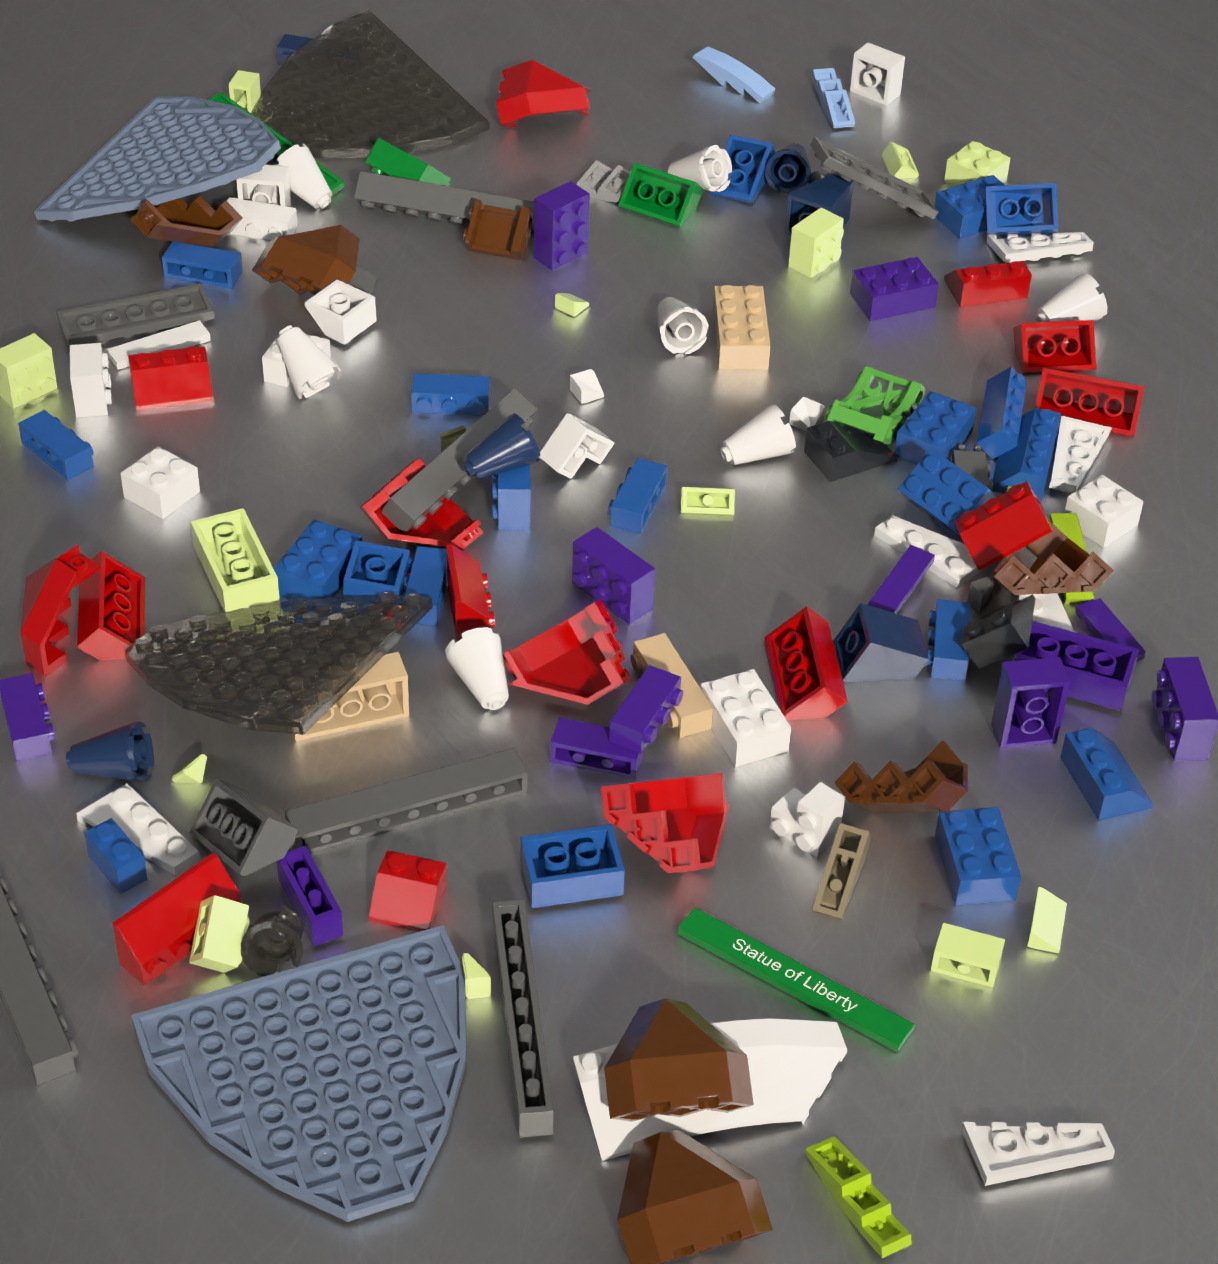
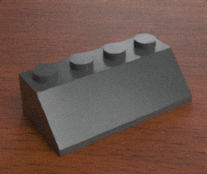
M216 778L189 833L238 874L246 876L283 859L288 849L294 844L298 829L247 790Z

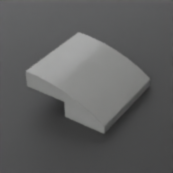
M596 160L576 185L590 193L592 198L608 202H618L621 199L631 171L620 165L613 170Z

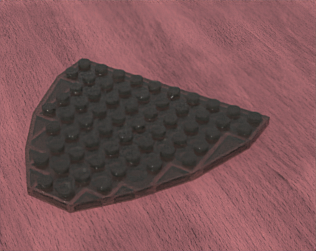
M370 10L332 24L289 56L264 87L251 112L252 115L292 144H298L300 147H302V144H305L314 158H368L378 138L406 153L454 145L490 129V122Z
M383 592L379 595L310 599L295 598L293 600L245 607L227 612L221 611L208 615H196L186 620L151 627L146 634L136 639L135 643L125 650L126 661L147 685L184 709L248 730L304 735L433 608L432 597H421L419 594L395 595L394 592Z

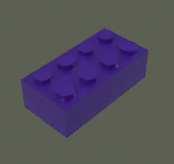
M1032 621L1029 648L1016 653L1013 661L1060 657L1070 680L1068 697L1122 711L1139 649Z

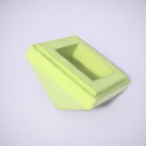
M201 754L189 761L172 776L173 782L202 784L207 757Z

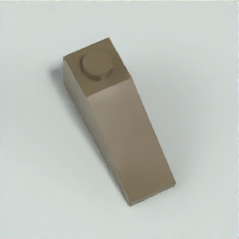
M843 823L839 824L812 911L840 920L843 919L871 843L870 831Z

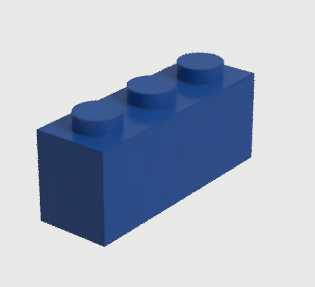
M172 241L162 256L164 277L233 289L243 273L241 253Z
M414 373L411 390L412 412L485 415L489 411L490 376Z
M46 410L18 423L22 444L67 481L94 467L92 458L94 452L91 445L87 441L84 442L72 429H68L57 417H53Z
M637 458L633 467L628 468L624 484H619L615 500L611 499L609 503L610 527L638 534L642 533L666 487L668 465Z
M417 546L415 557H410L408 571L410 576H405L404 592L406 593L405 595H400L399 611H403L404 623L437 626L447 587L446 549Z
M937 599L936 609L930 610L928 626L933 627V629H929L927 646H932V649L928 648L929 660L927 665L931 666V677L965 681L969 655L961 645L964 627L970 623L971 603Z

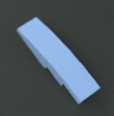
M707 46L693 56L722 86L729 83L741 95L747 91L758 103L772 96L776 90L755 71L723 52Z
M834 68L814 69L812 78L816 92L833 128L855 127L847 92L843 90L840 79H837Z

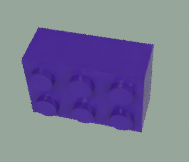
M572 181L534 198V258L552 271L588 253L590 193Z
M918 257L852 270L850 295L869 321L935 308L939 283Z
M598 527L573 541L572 583L578 589L583 590L595 601L602 600L607 609L629 625L653 610L655 568Z
M1060 657L1003 662L991 722L1000 749L1057 743L1070 685L1069 677Z
M1199 657L1164 658L1162 668L1157 672V688L1152 691V705L1157 707L1160 728H1164L1166 748L1171 750L1174 761L1209 760L1218 728V712Z

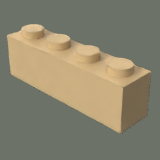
M663 633L634 641L633 654H631L630 660L633 669L639 671L641 676L649 665L681 676L683 697L680 704L672 708L667 721L668 726L674 728L679 738L712 729L713 708L667 635Z

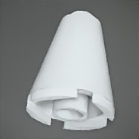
M298 144L294 145L278 157L279 164L277 166H288L291 192L315 209H323L330 204L332 192L309 148L305 144H302V147Z
M711 145L672 162L667 173L694 181L706 191L720 192L725 190L730 183L728 174L732 173V165L725 149H720L718 145Z
M1087 273L1078 276L1037 310V323L1100 320L1107 314V303L1104 294H1098L1095 288L1099 284Z
M673 297L665 298L659 303L657 308L659 332L665 348L675 354H690L698 350L707 338L708 323L705 316L699 310Z
M290 325L279 332L280 337L277 339L293 388L299 399H302L303 395L305 398L319 393L330 386L329 379L334 376L337 380L341 376L342 371L339 366L299 327L293 328Z
M774 404L767 407L722 442L723 447L720 448V452L726 463L730 462L732 465H738L794 452L793 449L796 448L794 435L789 423L784 424L780 417H783L784 414L779 407Z
M488 627L475 628L462 633L463 639L456 643L453 639L445 649L447 661L483 708L497 710L503 707L509 698L499 634L497 632L496 634L493 633L492 629Z

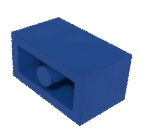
M112 818L84 832L89 858L120 894L148 880L143 853Z

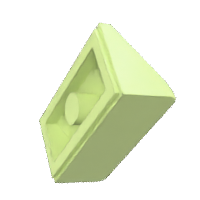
M890 142L882 152V157L889 174L899 179L917 178L919 174L909 150L894 142Z
M682 487L681 513L734 516L735 489Z
M1038 887L1027 947L1059 953L1067 903L1042 887Z

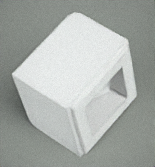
M592 369L570 375V391L581 404L604 397V393Z
M802 397L791 409L789 425L806 431V428L822 423L825 406Z

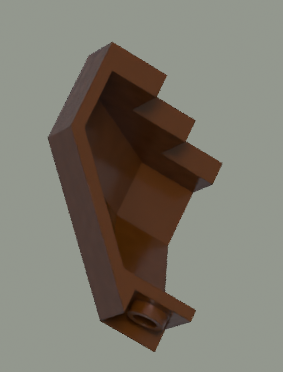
M199 196L190 206L182 198L164 202L157 208L147 200L130 220L146 237L213 247L231 233L243 217L227 201L222 203L215 211Z
M342 225L277 237L268 242L252 271L270 284L278 281L283 282L299 295L308 291L316 295L335 280L346 284L350 283L356 272L360 239Z
M1049 521L1053 532L1001 559L990 574L1010 594L1026 595L1095 592L1114 570L1096 553L1091 552L1088 554Z
M942 740L914 769L903 772L897 763L890 760L872 779L863 766L854 761L834 783L849 803L873 813L948 812L968 791V764L961 762L949 745Z
M665 998L640 1006L604 1067L610 1119L633 1122L657 1114L683 1117L704 1110L729 1113L754 1105L747 1054L686 1002Z
M680 1130L664 1131L633 1143L617 1217L630 1264H665L682 1257L698 1255L725 1244L745 1241L773 1230L757 1178Z

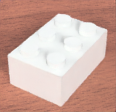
M754 669L701 684V690L713 708L712 730L735 767L789 751L791 726Z

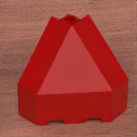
M529 60L502 70V76L505 79L500 82L498 92L501 97L497 98L496 101L501 125L510 129L517 126V120L534 115L576 111L584 116L589 115L588 109L590 104L586 93L592 91L534 60Z
M420 458L411 462L396 474L390 482L379 489L371 499L360 506V509L387 540L439 547L453 544L461 550H466L469 544L484 533L479 527L481 524L479 520H472L451 499L447 501L444 498L441 501L443 505L435 514L431 515L428 513L426 521L417 530L412 527L406 534L381 513L389 499L426 467Z
M79 544L26 577L20 635L26 664L44 677L67 662L66 654L55 647L54 644L69 634L68 625L57 618L61 613L72 607L71 599L68 597L72 588L100 570V565L80 553Z
M602 600L590 604L584 610L526 643L503 653L506 667L516 679L509 683V685L588 705L630 681L629 672L623 669L620 663L625 660L621 643L613 635L618 632L616 624Z
M722 773L601 787L604 818L612 825L619 827L628 835L627 838L644 853L652 856L667 873L697 871L714 867L730 802L726 803Z

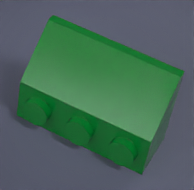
M380 138L377 139L366 160V163L373 166L371 171L380 175L387 174L391 177L443 186L451 180L450 177L429 164Z
M634 162L618 206L682 227L696 211L704 189L694 181Z

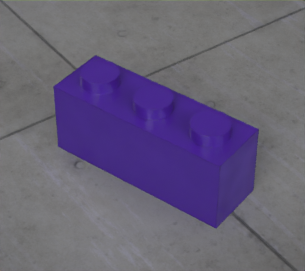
M649 665L610 720L609 742L638 753H642L648 744H652L657 736L659 727L667 723L672 708L674 706L677 707L682 700L681 676Z
M33 673L1 679L0 695L16 762L52 754L50 742L56 740L52 723L46 724L45 722L50 720L47 703H40V701L45 700L42 684L35 683Z
M559 717L550 741V762L636 780L644 757V750L642 753H638L609 742L610 727Z
M303 846L287 852L283 859L277 861L278 880L313 946L342 937V911L307 847Z

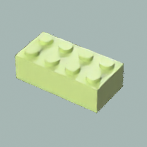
M244 508L191 521L193 546L226 616L280 602L278 577Z

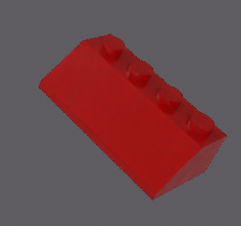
M1043 368L1035 408L1059 412L1061 416L1111 427L1110 433L1134 437L1145 386Z
M100 551L91 559L100 565V570L79 584L77 648L98 660L141 658L144 655L145 577L103 551Z
M806 606L764 637L780 711L786 720L826 718L848 703L828 621Z
M210 854L112 923L119 964L143 985L153 978L159 977L171 965L189 955L192 950L201 901L215 895L242 903L239 890L216 854Z

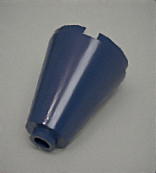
M793 143L777 151L769 158L766 164L765 177L767 182L779 193L781 191L789 194L791 191L807 185L810 180V164L806 151L800 144Z
M513 413L464 456L465 462L462 463V466L469 477L473 476L478 480L540 461L538 457L541 455L538 445L531 431L526 432L521 427L525 422L518 414Z
M140 721L133 722L73 744L70 751L66 753L68 768L72 769L74 774L137 782L148 781L152 774L147 775L148 768L154 767V750L150 734H144L141 728L146 727V725Z

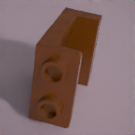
M476 199L475 205L471 206L469 210V228H465L463 234V242H465L468 251L523 261L534 221L531 208L521 207V211L486 206L482 204L481 200Z

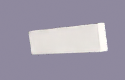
M199 320L109 348L107 353L112 363L119 370L129 367L128 355L189 348L211 341L210 333Z

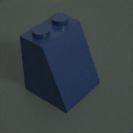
M831 174L791 191L787 198L784 234L791 236L792 227L819 208L844 218V227L850 218L854 180L850 182L841 176Z
M862 603L858 605L833 640L844 682L914 679L925 668L929 660L918 620Z

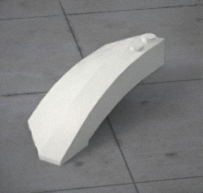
M771 1018L710 1023L746 1053L748 1057L754 1105L729 1113L704 1110L683 1117L657 1114L633 1122L610 1119L604 1067L618 1043L574 1056L573 1059L602 1161L629 1154L632 1151L634 1142L664 1131L680 1130L690 1137L725 1129L769 1123L802 1121V1124H804L809 1116L810 1107L815 1099L821 1096L832 1078L831 1073L835 1066L843 1060L847 1053L838 1023Z

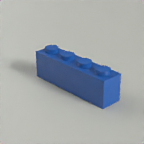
M1012 367L988 379L986 383L976 443L981 445V448L992 460L1017 447L1027 383L1023 375L1017 373Z

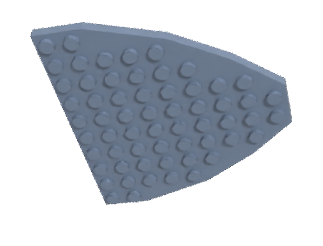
M193 96L154 97L47 198L34 213L37 220H66L71 222L78 219L139 210L147 200L154 206L217 186L226 185L236 179L257 173L274 157L281 146L279 140L262 121L236 106L211 100L207 101V99Z
M444 925L131 1015L132 1024L149 1075L209 1144L274 1188L347 1222L415 1200L447 1135L467 1064L465 976Z

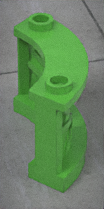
M865 366L864 370L858 374L856 385L850 394L842 400L835 399L834 404L828 407L826 419L827 421L839 422L874 434L873 439L875 441L891 444L893 438H897V432L903 426L906 419L910 417L921 403L926 389L921 383L909 381ZM877 378L888 382L887 392H882L880 381H878L877 388L871 389L870 385L873 379ZM893 384H894V385H897V386H900V387H903V388H906V389L892 390V389H893ZM883 404L884 415L882 417H872L861 413L860 410Z

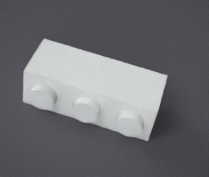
M231 197L227 200L243 217L236 228L229 234L273 240L277 237L294 234L298 228L296 208Z

